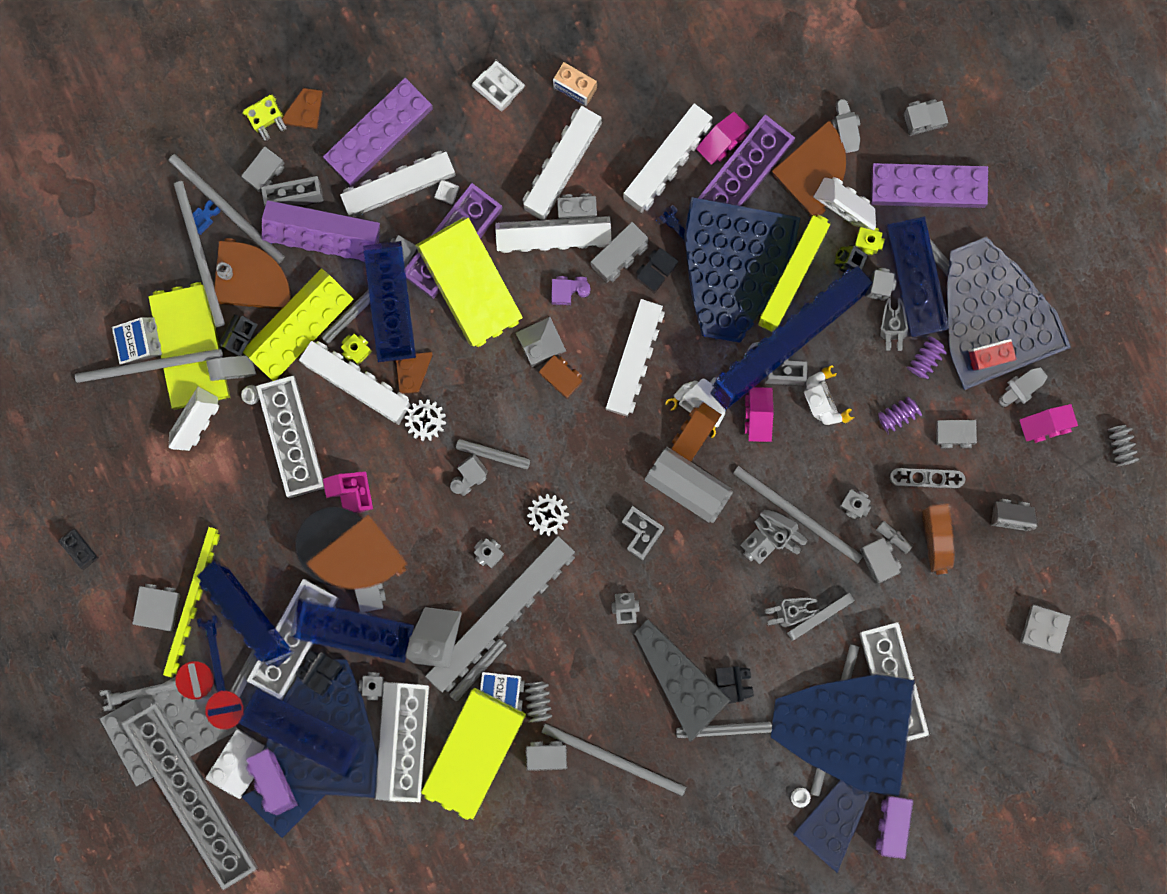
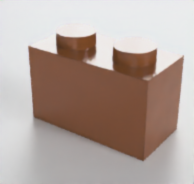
M554 355L539 371V374L568 399L583 383L580 379L582 375L575 369L571 371L566 366L568 362L561 356L557 358Z

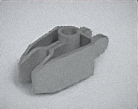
M840 99L836 102L838 116H834L832 125L840 135L845 152L857 151L860 144L858 114L855 115V112L850 113L848 101Z
M888 298L884 309L880 336L886 339V351H890L891 339H898L897 348L898 351H902L903 339L908 333L905 308L902 300L898 298V309L895 310L894 314V310L891 309V298Z
M1041 367L1031 369L1020 378L1015 376L1007 382L1009 384L1006 388L1007 392L999 398V405L1006 407L1012 402L1018 404L1020 401L1024 404L1032 398L1030 394L1041 387L1048 376Z
M764 510L760 514L763 518L759 517L755 521L759 531L777 549L786 547L793 553L799 554L801 548L791 539L802 545L807 543V539L797 531L798 524L777 512Z
M796 598L778 601L776 607L765 609V614L777 611L779 618L767 621L768 626L780 623L783 627H788L814 616L819 612V609L808 611L803 608H806L807 604L817 602V600Z

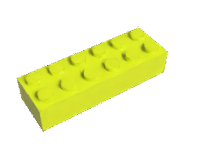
M321 268L245 347L243 353L272 381H275L308 347L310 342L314 341L351 303L353 298Z

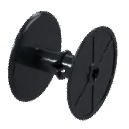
M340 507L324 508L310 515L300 527L296 538V553L302 568L312 578L321 583L336 586L319 577L307 563L363 519L353 511Z

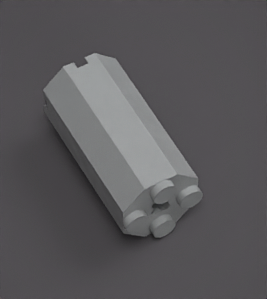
M669 447L663 450L644 480L707 522L714 523L734 492L729 486Z

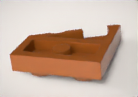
M303 88L283 116L282 121L284 124L317 129L323 91Z
M432 352L396 356L400 393L420 392L422 382L433 357Z

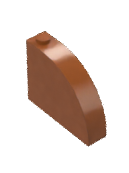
M828 121L771 173L811 219L813 215L817 217L826 212V206L814 198L824 177L830 179L836 177L841 181L844 179L846 170L845 148L835 127Z
M230 238L219 241L217 265L224 262L230 265L233 271L232 278L224 280L218 276L216 270L214 289L219 304L282 310L292 299L287 277L278 263L266 252L255 246L238 243L235 239Z
M949 504L929 506L922 511L931 572H936V575L947 574L948 570L952 569L954 565V544Z
M369 515L307 563L325 581L347 589H365L379 585L395 574L399 577L407 570L405 566L408 565Z

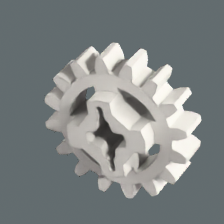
M428 399L426 404H423L422 400H419L418 406L413 403L414 409H407L410 415L405 416V419L409 420L405 426L411 427L408 433L414 432L415 439L421 436V441H424L425 437L432 441L433 435L438 438L437 432L444 431L441 425H446V422L442 421V418H445L446 415L440 414L443 410L442 407L436 408V402L430 405V400ZM423 408V412L419 415H414L419 409ZM431 409L436 412L438 418L432 417L430 414ZM427 412V417L431 421L427 422L424 428L423 422L420 420L424 419ZM413 422L420 425V432L414 428ZM436 426L433 431L427 433L430 427Z
M546 494V499L539 496V502L532 501L535 506L528 508L532 511V514H528L527 517L532 518L529 525L535 524L534 531L540 529V535L545 531L550 536L551 531L558 534V528L564 529L562 523H568L564 517L569 516V513L564 512L567 509V505L561 506L562 499L557 502L556 495L550 499L549 494ZM549 502L547 507L543 509L538 508L541 504ZM556 505L559 507L561 511V516L555 513L554 509ZM550 510L551 515L555 518L545 520V516L542 513H547ZM535 514L541 517V525L537 523ZM552 522L558 523L556 526L552 528H547L548 525Z

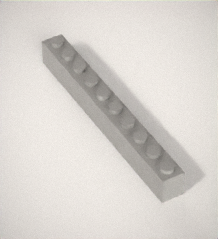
M558 536L457 642L453 649L449 668L435 666L425 677L442 693L445 690L449 692L456 685L454 683L458 676L462 678L469 671L467 667L472 662L476 664L482 657L480 653L485 648L489 650L495 644L493 639L498 634L502 636L509 629L507 626L511 620L515 622L522 615L520 611L525 606L529 608L535 601L533 597L538 592L542 594L549 585L546 583L551 578L555 580L562 573L561 567L564 564L568 566L575 559L573 556L575 551Z

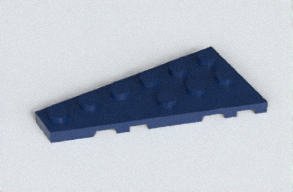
M840 780L793 835L838 873L871 792L859 790Z
M257 790L242 796V798L283 838L325 795L292 793L298 805L279 815L265 810L262 803L264 797Z

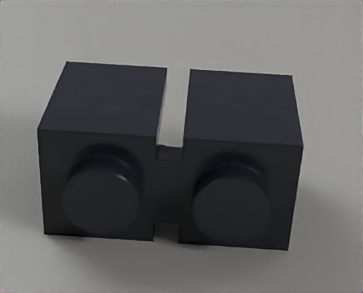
M661 247L658 251L654 249L648 257L649 263L646 266L642 264L636 272L638 274L637 281L654 294L665 281V277L651 266L668 277L678 265V261Z

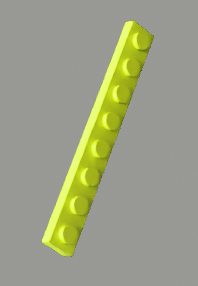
M211 527L208 528L163 673V675L173 677L174 674L177 675L180 664L178 659L179 656H183L186 645L183 643L185 637L188 638L191 632L190 620L196 616L197 608H195L197 600L200 601L203 590L200 588L202 582H206L208 577L207 565L212 563L214 557L212 549L214 545L217 546L220 534H217L218 530Z

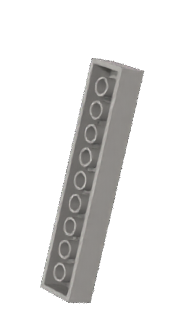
M158 702L122 723L124 729L222 890L254 872L258 866Z

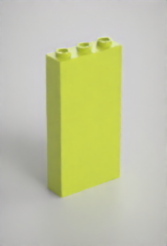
M813 215L760 318L758 325L774 334L829 229L830 224L827 223L828 219L825 217Z
M468 217L459 219L415 245L469 345L482 346L489 337H497L503 333L502 330L506 327L512 328L519 324L518 320L523 317Z
M201 282L190 284L189 288L184 289L182 286L174 287L171 289V292L164 293V290L153 292L152 296H148L161 344V359L220 349L215 323L204 286ZM206 361L164 368L171 407L174 410L185 408L197 387L217 396L218 400L230 398L227 380L210 381Z
M474 688L421 792L425 795L424 797L429 801L441 803V806L447 810L452 811L453 809L459 812V816L464 819H474L526 714Z

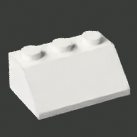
M824 177L814 198L852 225L875 230V208L869 204L870 201L862 196H857V192L854 189L844 187L840 179Z
M200 387L196 388L169 432V448L189 451L192 445H197L200 439V432L206 430L210 422L208 419L211 415H215L219 408L217 396Z
M237 729L205 779L241 799L254 778L247 771L246 765H248L246 759L262 752L265 745Z

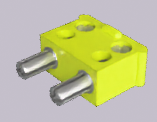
M272 95L267 96L243 111L254 129L260 132L264 140L270 138L265 128L276 122L280 131H283V128L284 130L286 129L281 119L283 114L275 102L276 98Z

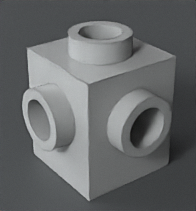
M850 489L840 508L846 510L845 514L853 519H856V517L860 519L862 515L867 516L871 506H869L870 500L867 499V494L861 491L856 493ZM854 502H858L860 507L856 508Z
M757 529L740 545L745 550L743 554L750 561L754 559L759 564L775 549V546Z
M487 538L485 541L481 539L474 547L476 549L474 554L477 556L475 560L482 566L487 564L491 569L505 554L499 550L501 546L494 539H491V541ZM487 549L491 550V554L488 556L484 554Z
M634 593L615 594V602H612V614H616L617 624L636 623V612H639V600H635Z
M368 673V676H363V680L359 681V692H362L363 696H367V700H378V696L383 697L384 683H387V681H384V677H379V673ZM372 682L376 684L374 690L369 689V684Z

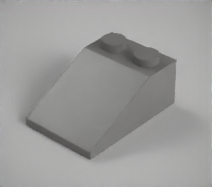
M999 499V502L996 501L994 503L991 526L1031 531L1037 526L1035 507H1030V503L1018 502V505L1011 504V500Z
M425 607L410 637L406 657L415 664L449 668L462 613Z

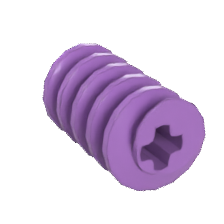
M930 336L928 337L930 342H925V348H920L919 350L922 355L916 354L915 358L917 361L912 360L910 362L913 367H907L913 374L925 379L929 378L926 372L933 373L930 366H938L935 359L942 360L939 354L947 353L944 346Z
M908 396L905 397V403L901 400L898 402L899 407L893 404L892 411L886 408L885 414L883 412L878 413L881 425L888 435L889 428L896 431V424L900 428L902 427L901 421L908 424V417L915 420V413L922 416L915 401Z

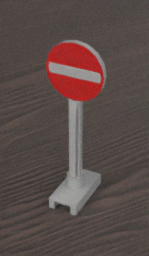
M198 661L188 662L178 670L175 677L176 680L173 682L121 694L120 692L112 694L110 690L100 691L101 696H107V699H104V703L109 704V706H104L103 709L104 711L115 710V705L121 704L122 701L178 689L188 699H201L211 692L214 685V676L206 664Z

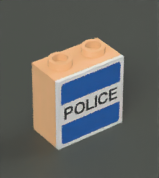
M563 62L553 79V87L587 106L597 89V81Z

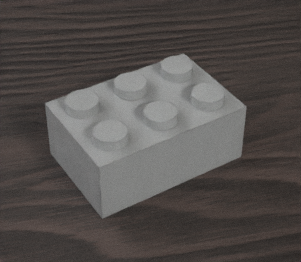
M631 222L591 261V268L606 283L610 280L612 282L620 276V270L623 267L627 269L634 262L633 259L637 254L641 255L647 250L648 237Z

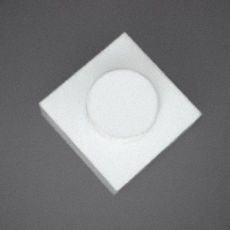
M441 180L435 199L453 205L459 186Z

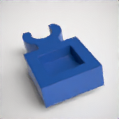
M211 200L205 204L203 211L198 208L193 213L199 235L213 223L210 217L220 212L218 207L213 211L210 210V207L214 204Z

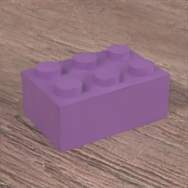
M266 749L246 759L248 765H246L247 771L256 780L254 786L257 792L261 793L264 797L262 803L266 811L279 815L298 805L274 752Z
M886 796V800H882L881 811L884 812L883 819L879 820L878 830L881 831V838H877L876 841L878 854L905 859L913 800Z

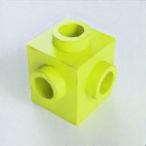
M860 227L855 246L864 253L873 255V253L877 254L878 249L882 250L885 239L881 238L882 232H879L878 228L870 230Z
M355 334L352 336L348 335L342 341L343 345L341 348L344 351L342 355L349 362L353 360L357 365L372 352L366 346L368 342L361 335L359 337ZM358 346L357 350H352V348Z

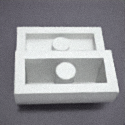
M495 61L487 71H484L472 83V87L500 111L508 107L525 86L498 61Z

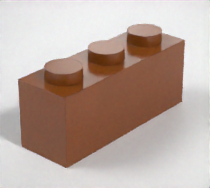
M702 402L699 408L696 406L689 414L692 417L691 420L688 421L686 419L680 428L683 431L682 434L677 433L672 441L674 444L672 450L690 462L722 416V414Z

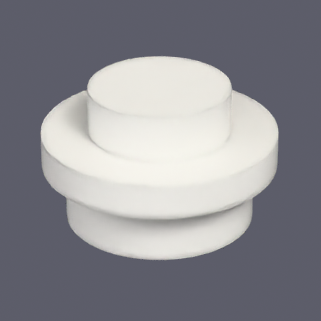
M249 385L242 390L241 397L247 404H256L258 402L259 394L256 386Z
M797 788L791 794V801L797 807H805L810 802V794L804 788Z

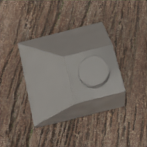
M551 317L516 332L531 367L551 359L554 355L558 356L566 352Z

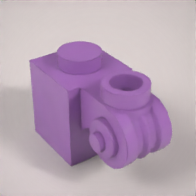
M557 276L556 279H552V305H571V295L574 292H577L580 297H587L590 294V285L587 282V277H575V280H568L566 276Z

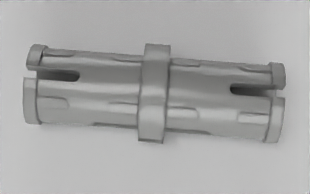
M224 262L217 265L216 270L220 278L224 280L232 278L233 271L230 265Z
M885 521L876 529L889 540L891 545L894 544L905 554L913 547V544L906 540L900 531L894 530Z

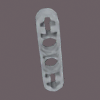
M897 468L891 472L890 481L896 486L956 489L963 486L965 476L962 472L955 470ZM897 472H900L901 476H907V472H910V483H906L907 479H901L900 482H897V479L893 478V476ZM918 472L923 475L921 483L913 481L914 473ZM938 473L942 476L940 484L933 483V474ZM945 473L949 474L948 478H953L957 474L961 481L957 485H955L954 481H947L948 485H945Z
M850 593L846 594L787 633L792 641L854 602V598Z

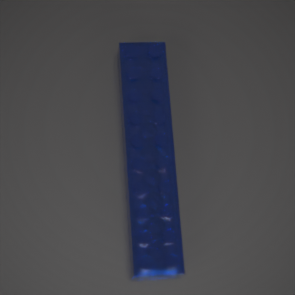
M858 266L853 270L849 268L842 274V278L839 281L836 279L828 286L829 289L825 293L821 291L814 297L815 300L811 304L809 302L800 309L801 312L797 316L793 314L786 320L787 323L783 327L781 325L772 332L773 335L769 339L765 337L758 343V347L755 350L750 349L744 355L745 358L741 362L735 361L729 367L730 370L726 374L722 372L715 379L716 381L712 384L713 389L710 394L726 411L863 298L873 282Z

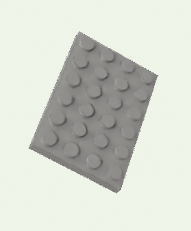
M174 677V678L168 680V681L165 682V683L173 682V681H175L176 679H175V677ZM213 685L211 692L201 699H188L178 689L136 698L100 718L136 787L154 776L122 723L158 702L189 755L193 756L231 735L238 729L237 726L230 729H219L208 721L205 714L206 704L210 697L218 693L215 685ZM220 708L207 710L208 716L217 715Z

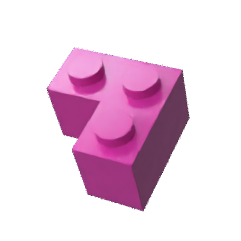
M733 112L719 122L696 149L711 165L717 160L721 162L728 155L726 153L728 149L732 150L747 137L745 133L750 127Z
M749 387V395H745L746 419H749V422H745V434H748L749 441L772 442L773 390L772 388Z
M1071 404L1048 409L1020 419L1026 442L1034 440L1035 443L1046 440L1045 436L1049 435L1052 438L1072 432L1071 428L1078 426Z
M366 472L338 474L323 479L326 498L340 496L342 508L353 511L356 514L373 509Z

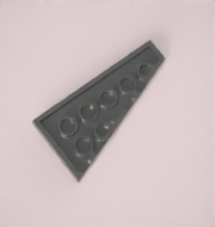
M647 619L635 632V635L689 741L692 742L731 699L660 629Z

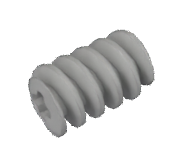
M1126 425L1108 429L1109 432H1114L1109 438L1116 440L1111 443V446L1117 447V449L1113 450V454L1119 455L1114 458V461L1120 462L1116 467L1132 464L1139 460V458L1133 457L1138 451L1131 449L1136 443L1129 441L1134 438V435L1128 434L1133 428L1126 427Z
M544 682L524 684L530 686V688L525 690V693L531 694L526 697V700L532 702L527 705V708L533 710L527 713L528 716L533 717L528 722L546 721L551 718L552 714L546 713L551 707L545 705L550 702V699L544 697L550 694L549 691L544 690L549 684Z

